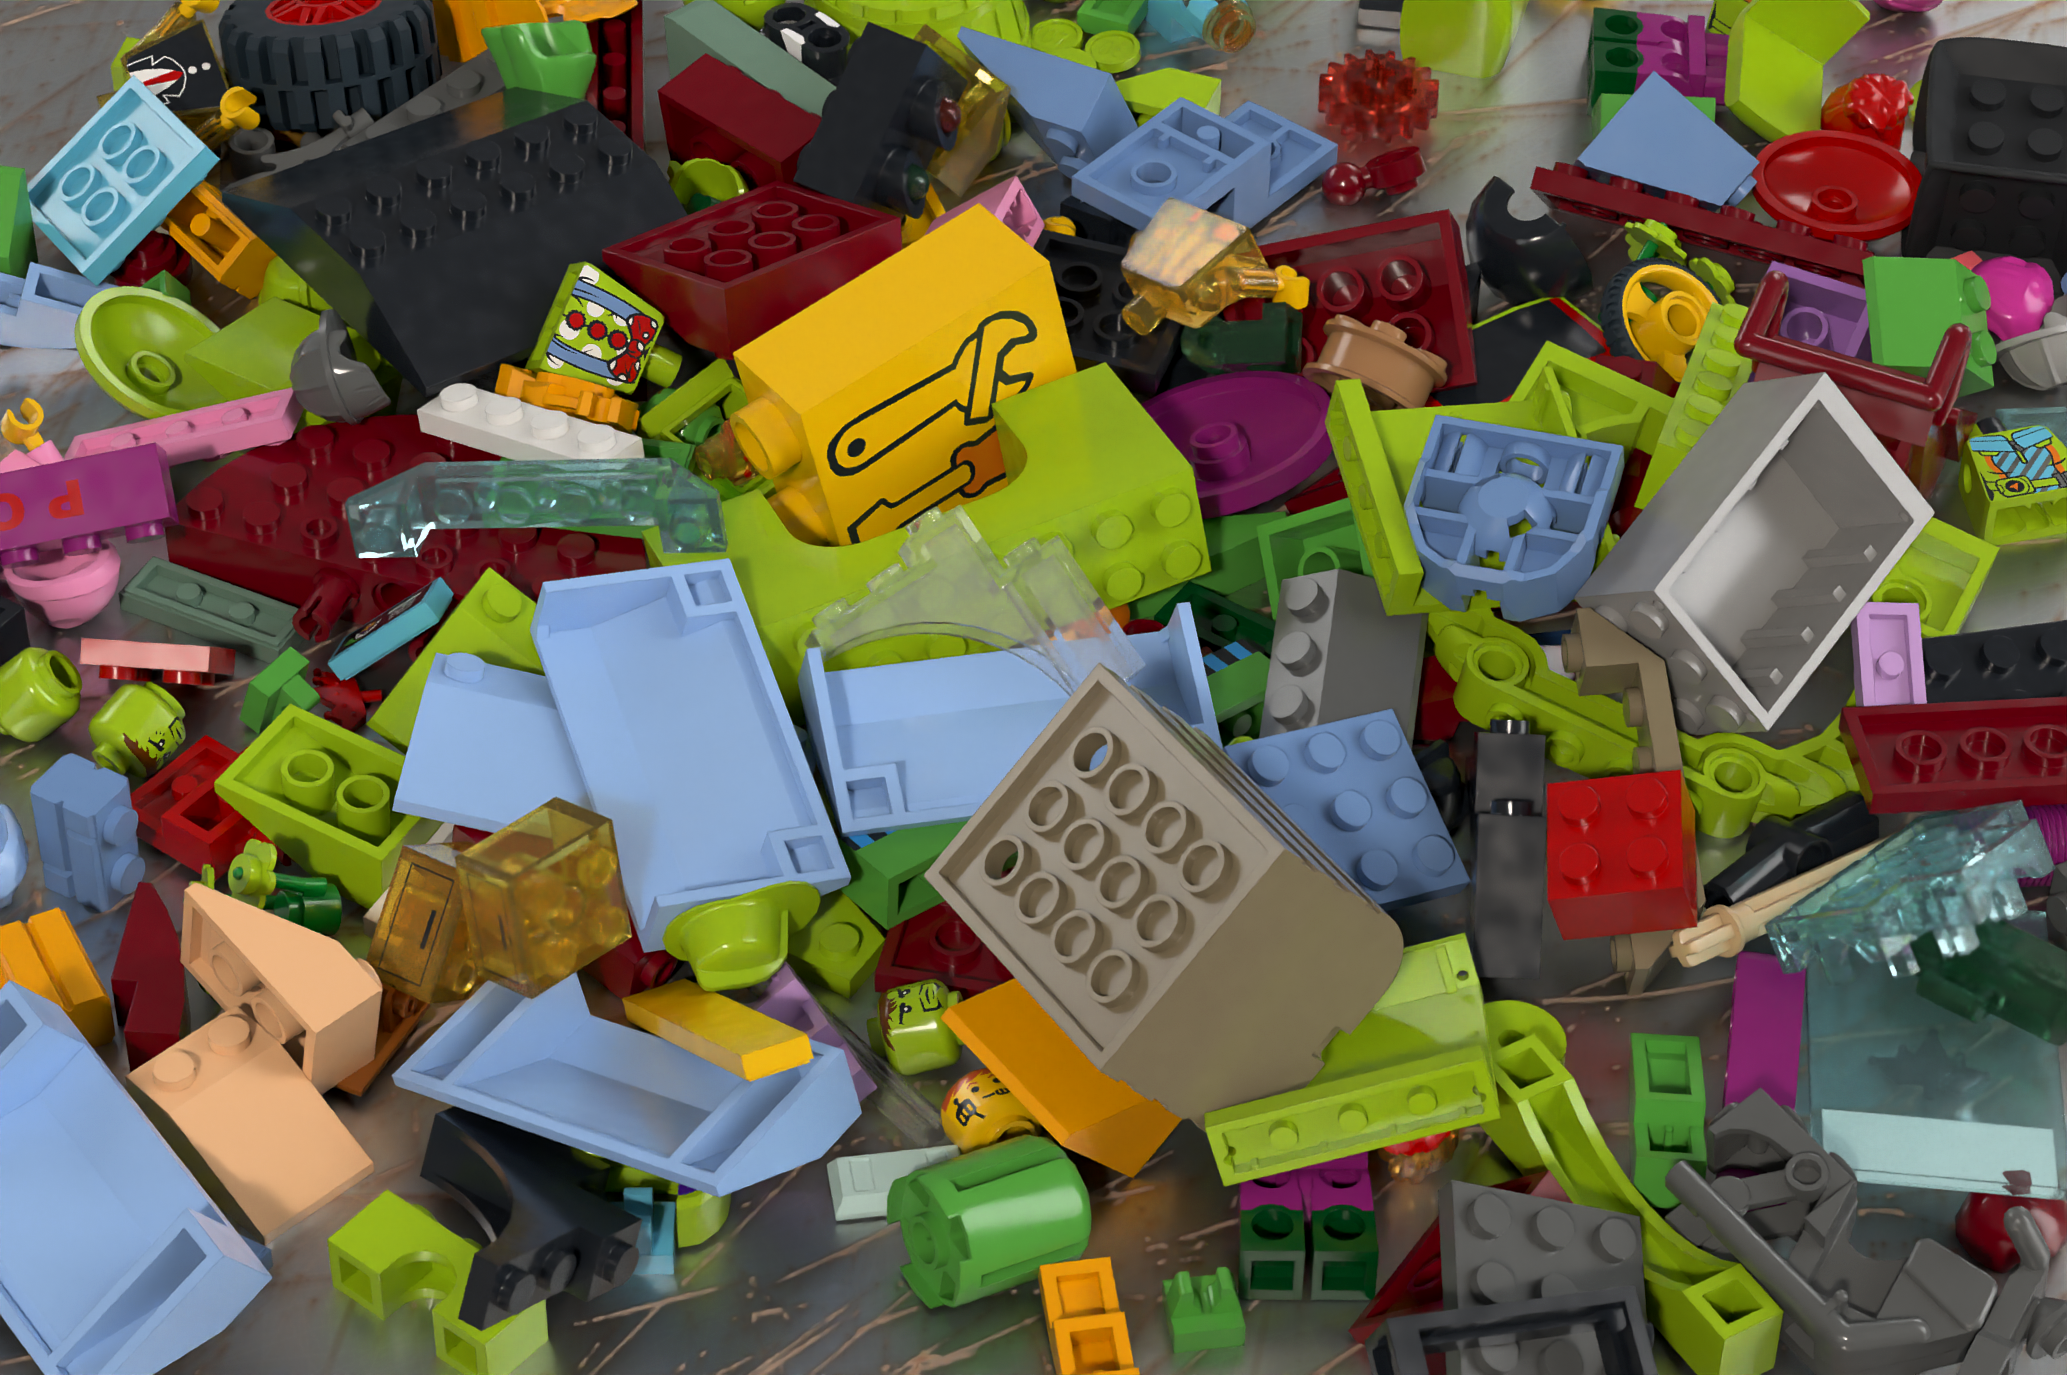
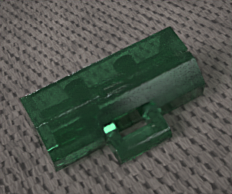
M1925 883L1906 898L1905 902L1903 901L1896 906L1879 934L1876 956L1919 977L1920 979L1916 986V994L1974 1024L1980 1023L1989 1014H1993L2048 1043L2062 1046L2067 1042V951L1928 883Z

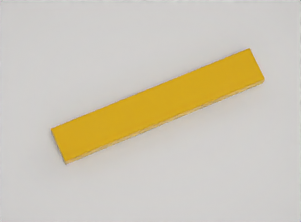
M687 979L678 980L622 998L629 1022L749 1082L810 1063V1059L814 1058L808 1034L716 992L705 991L698 984Z

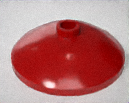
M1814 130L1784 136L1763 148L1756 157L1759 164L1751 172V176L1758 181L1751 190L1758 204L1776 222L1778 220H1786L1807 226L1812 229L1810 235L1831 243L1835 234L1856 238L1868 243L1895 234L1910 224L1922 176L1916 166L1906 156L1883 142L1850 132Z

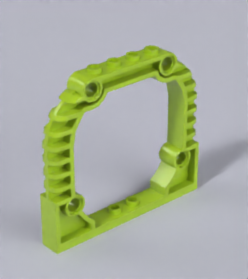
M1547 340L1509 402L1533 400L1543 367L1552 366L1561 391H1566L1570 397L1572 405L1571 420L1578 438L1622 445L1624 448V463H1627L1635 448L1653 455L1674 398ZM1931 517L1867 602L1919 603L1922 639L1959 634L1983 588L2000 548ZM1491 608L1467 609L1466 612L1445 611L1429 613L1426 633L1435 643L1434 652L1438 662L1446 673L1457 682L1453 700L1455 708L1462 717L1490 731V719L1530 721V734L1545 735V758L1554 764L1568 768L1589 779L1633 775V748L1639 747L1636 727L1628 728L1625 724L1622 703L1603 694L1579 696L1575 681L1549 669L1546 654L1537 641L1518 627L1496 618ZM1855 688L1845 707H1856ZM1841 713L1821 735L1778 750L1754 738L1737 733H1713L1696 739L1677 730L1685 783L1695 810V829L1716 838H1733L1741 835L1749 827L1750 822L1758 824L1769 816H1778L1790 822L1796 814H1806L1848 791L1862 795L1838 728Z

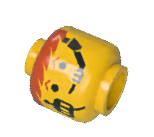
M987 1067L973 1070L961 1077L948 1090L941 1105L940 1122L946 1136L954 1145L958 1146L962 1155L1024 1134L1040 1137L1042 1132V1124Z

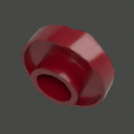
M153 230L126 256L124 263L106 277V280L109 284L120 287H141L165 269L186 287L191 282L193 274L192 257L171 235Z

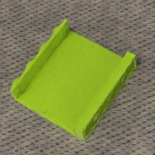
M1552 366L1543 367L1533 400L1379 411L1370 410L1360 379L1336 380L1325 419V426L1386 616L1456 611L1450 610L1421 587L1424 572L1404 514V503L1435 415L1578 438L1571 420L1572 405L1570 397L1566 391H1561ZM1467 435L1461 436L1460 442H1463V446ZM1587 456V457H1586V460H1585V463H1587L1588 468H1589V456ZM1515 458L1523 463L1539 466L1529 459ZM1545 482L1543 484H1540L1539 486L1543 488ZM1421 501L1419 502V507H1423ZM1526 518L1518 524L1508 526L1510 538L1524 534L1532 529ZM1607 523L1601 544H1598L1592 574L1620 540L1617 534H1612L1609 523ZM1489 551L1487 559L1479 557L1480 567L1497 570L1504 569L1506 562L1499 561V552ZM1476 590L1475 596L1470 598L1467 609L1500 607V601L1487 599L1485 591Z
M1465 933L1403 948L1400 967L1387 991L1350 1035L1341 1029L1321 1051V1060L1325 1065L1305 1088L1204 1113L1205 1130L1224 1187L1501 1118L1483 993ZM1463 970L1467 972L1464 976H1460L1458 973Z

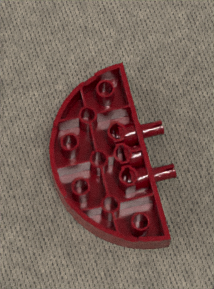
M418 415L365 417L359 424L353 426L348 422L310 425L302 428L299 432L293 433L291 439L280 445H262L222 466L194 487L176 505L180 525L165 527L169 562L299 608L292 618L294 629L300 636L310 641L317 627L321 625V628L315 635V642L317 643L327 640L339 619L365 625L441 576L454 593L452 601L438 623L414 637L415 639L411 642L408 649L409 656L413 662L488 567L536 604L543 582L647 569L642 539L485 520L484 502L502 456L421 432Z

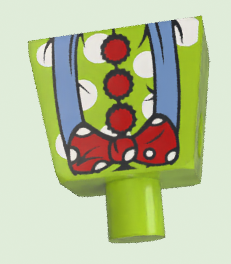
M580 262L569 265L525 369L531 370L534 373L548 372L589 381L614 389V394L622 396L633 393L640 377L668 388L679 371L682 355L655 343L664 323L662 313L588 262Z

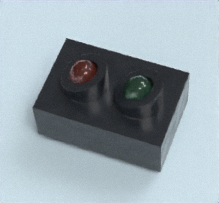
M868 22L861 37L857 38L849 49L847 67L837 88L827 96L824 102L822 120L812 141L806 144L800 152L797 160V172L793 181L802 188L900 217V222H902L905 215L919 219L925 207L926 193L930 185L926 169L937 147L950 152L955 146L958 126L962 118L958 102L968 81L928 45Z

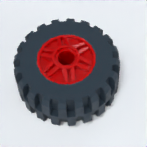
M236 0L230 4L228 10H225L218 26L227 89L229 90L236 86L243 87L257 97V101L248 107L260 115L258 126L263 128L270 125L275 130L280 131L301 129L302 132H318L319 129L327 128L337 130L340 126L332 117L337 110H342L346 116H351L361 107L365 109L375 123L441 80L443 74L432 0Z

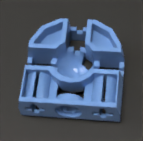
M1435 415L1404 503L1406 521L1424 572L1421 587L1450 610L1461 612L1467 611L1470 598L1475 596L1476 590L1485 591L1487 599L1500 601L1503 618L1506 620L1521 622L1560 612L1574 599V596L1592 574L1598 544L1602 542L1625 466L1623 446ZM1467 435L1463 446V442H1460L1461 436ZM1587 456H1592L1588 468L1587 463H1585V460ZM1515 458L1529 459L1539 466L1529 465ZM1545 482L1543 488L1539 486L1540 484H1543ZM1420 501H1421L1423 507H1419V502H1420ZM1526 518L1532 529L1524 534L1510 538L1508 526L1518 524ZM1489 551L1499 552V561L1506 562L1504 569L1497 570L1480 567L1479 557L1487 559Z

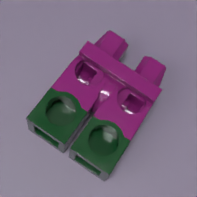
M1594 7L1587 48V115L1592 116V109L1601 94L1633 95L1653 71L1659 74L1684 97L1716 98V105L1725 106L1724 96L1729 35L1705 33V16L1688 15L1686 23L1681 18L1671 15Z
M1368 1151L1238 1183L1239 1300H1302L1305 1263L1304 1231H1309L1311 1300H1372L1375 1297L1379 1248L1370 1175L1367 1169Z

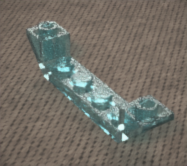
M671 458L424 462L349 497L345 503L357 558L418 557L430 529L659 525L664 553L726 552L728 548L719 491Z

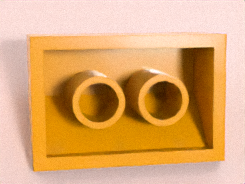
M1016 978L948 1007L940 1017L1063 1147L1131 1178L1136 1176L1182 1120V1118L1166 1110L1156 1099L1150 1101L1133 1091L1123 1080L1117 1082L1100 1072Z

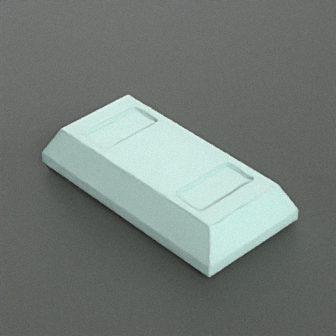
M957 1145L835 1158L827 1163V1173L836 1221L887 1215V1196L893 1180L907 1176L915 1170L962 1155Z

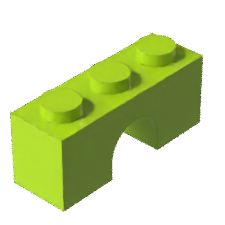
M388 1189L327 1239L333 1287L385 1321L396 1310L410 1301L422 1298L442 1300L432 1309L436 1356L463 1375H509L548 1341L546 1299L483 1331L458 1319L474 1254L482 1250L483 1247L472 1239H462L438 1223L425 1207L419 1204L411 1205Z

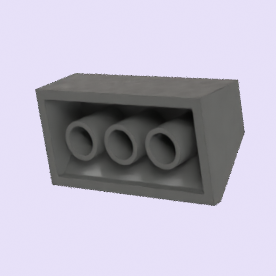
M1342 569L1282 580L1259 739L1393 709L1412 751L1429 613L1386 616L1375 578Z

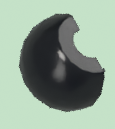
M1494 176L1472 201L1466 222V245L1470 264L1476 262L1482 268L1481 279L1492 293L1514 306H1519L1537 299L1564 297L1572 303L1593 289L1592 273L1583 254L1564 229L1567 224L1565 222L1559 224L1547 214L1530 221L1514 218L1508 212V202L1515 191L1502 179Z

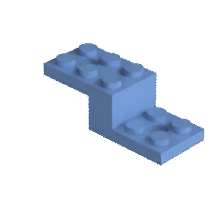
M1180 97L1073 175L1071 195L1151 237L1171 236L1172 229L1182 228L1190 221L1216 235L1221 229L1233 223L1237 230L1242 228L1248 231L1327 171L1328 168L1336 164L1338 144L1249 100L1223 118Z

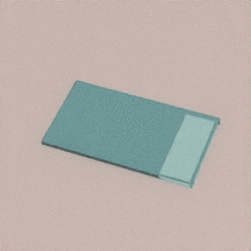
M1849 895L1804 916V952L1807 960L1805 986L1810 1136L1827 1153L1834 1152L1841 1156L1855 1173L1858 1182L2067 1201V1135L2046 912Z

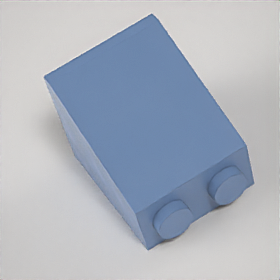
M1653 71L1573 165L1589 171L1587 177L1608 185L1610 176L1621 177L1644 185L1643 191L1654 197L1664 199L1666 191L1679 192L1699 199L1698 206L1708 211L1716 212L1722 205L1736 207L1758 181L1750 173L1759 164V161L1659 74Z

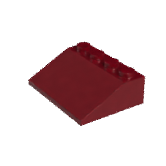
M776 180L602 249V258L646 303L662 313L664 320L688 344L714 352L717 358L735 360L733 352L901 251L900 217Z
M1449 209L1222 252L1266 270L1261 274L1262 276L1274 275L1277 267L1287 265L1296 271L1297 277L1304 276L1310 281L1307 306L1302 309L1292 310L1295 311L1293 313L1280 312L1281 310L1273 307V292L1241 290L1223 304L1225 322L1233 321L1239 323L1238 325H1233V327L1226 325L1232 373L1277 371L1304 377L1302 373L1304 366L1310 362H1317L1328 340L1323 331L1326 321L1334 319L1337 314L1353 318L1367 327H1371L1374 320L1389 323L1407 335L1404 342L1414 349L1417 348L1431 352L1442 358L1447 363L1445 369L1447 381L1443 387L1433 388L1431 393L1478 385L1469 286L1459 225Z

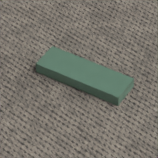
M155 556L118 593L121 610L225 648L235 649L236 652L269 664L290 646L296 650L305 640L296 632L292 624L293 615L299 608Z

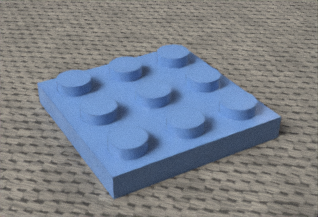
M1393 709L1225 746L1222 749L1385 912L1459 894L1471 882Z

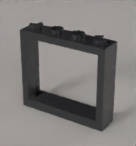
M1635 1285L1389 1318L1364 1341L1372 1375H1429L1424 1356L1427 1354L1595 1331L1606 1375H1658L1652 1353L1654 1343L1653 1323L1645 1324Z

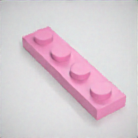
M291 387L74 436L64 456V460L156 442L166 451L169 470L177 464L202 459L204 462H214L227 457L235 451L260 447L262 445H280L291 439L304 407L297 401L295 392Z

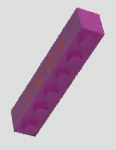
M156 442L0 473L1 567L4 569L36 564L40 562L38 553L63 548L65 556H78L102 550L101 540L125 535L128 544L154 541L165 537L163 528L180 525L166 451Z

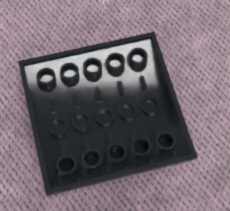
M512 87L222 192V202L322 299L335 309L348 324L425 398L441 392L450 385L465 383L498 370L501 364L510 365L530 357L570 264L588 262L642 299L603 261L602 249L688 216L656 161L587 100L520 87Z

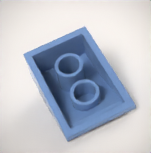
M961 27L957 37L986 89L994 95L998 102L1004 103L1008 113L1054 161L1060 172L1072 179L1073 175L1138 128L1111 73Z

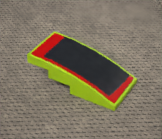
M1564 297L1541 298L1508 309L1472 326L1478 385L1431 393L1424 407L1509 402L1547 340L1595 362L1596 354L1612 356L1609 352L1610 348L1606 345V339L1602 334L1604 331L1599 324Z

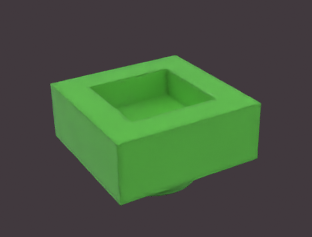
M1085 0L1077 11V24L1083 32L1094 35L1109 30L1125 31L1133 35L1148 14V0Z

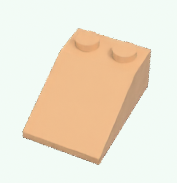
M195 882L184 889L180 962L225 1011L236 1005L275 1037L320 1095L374 1060L382 984L377 973L367 961L362 958L355 960L338 941L199 883Z
M236 1005L125 1076L129 1095L213 1202L264 1246L374 1172L373 1161L282 1044Z

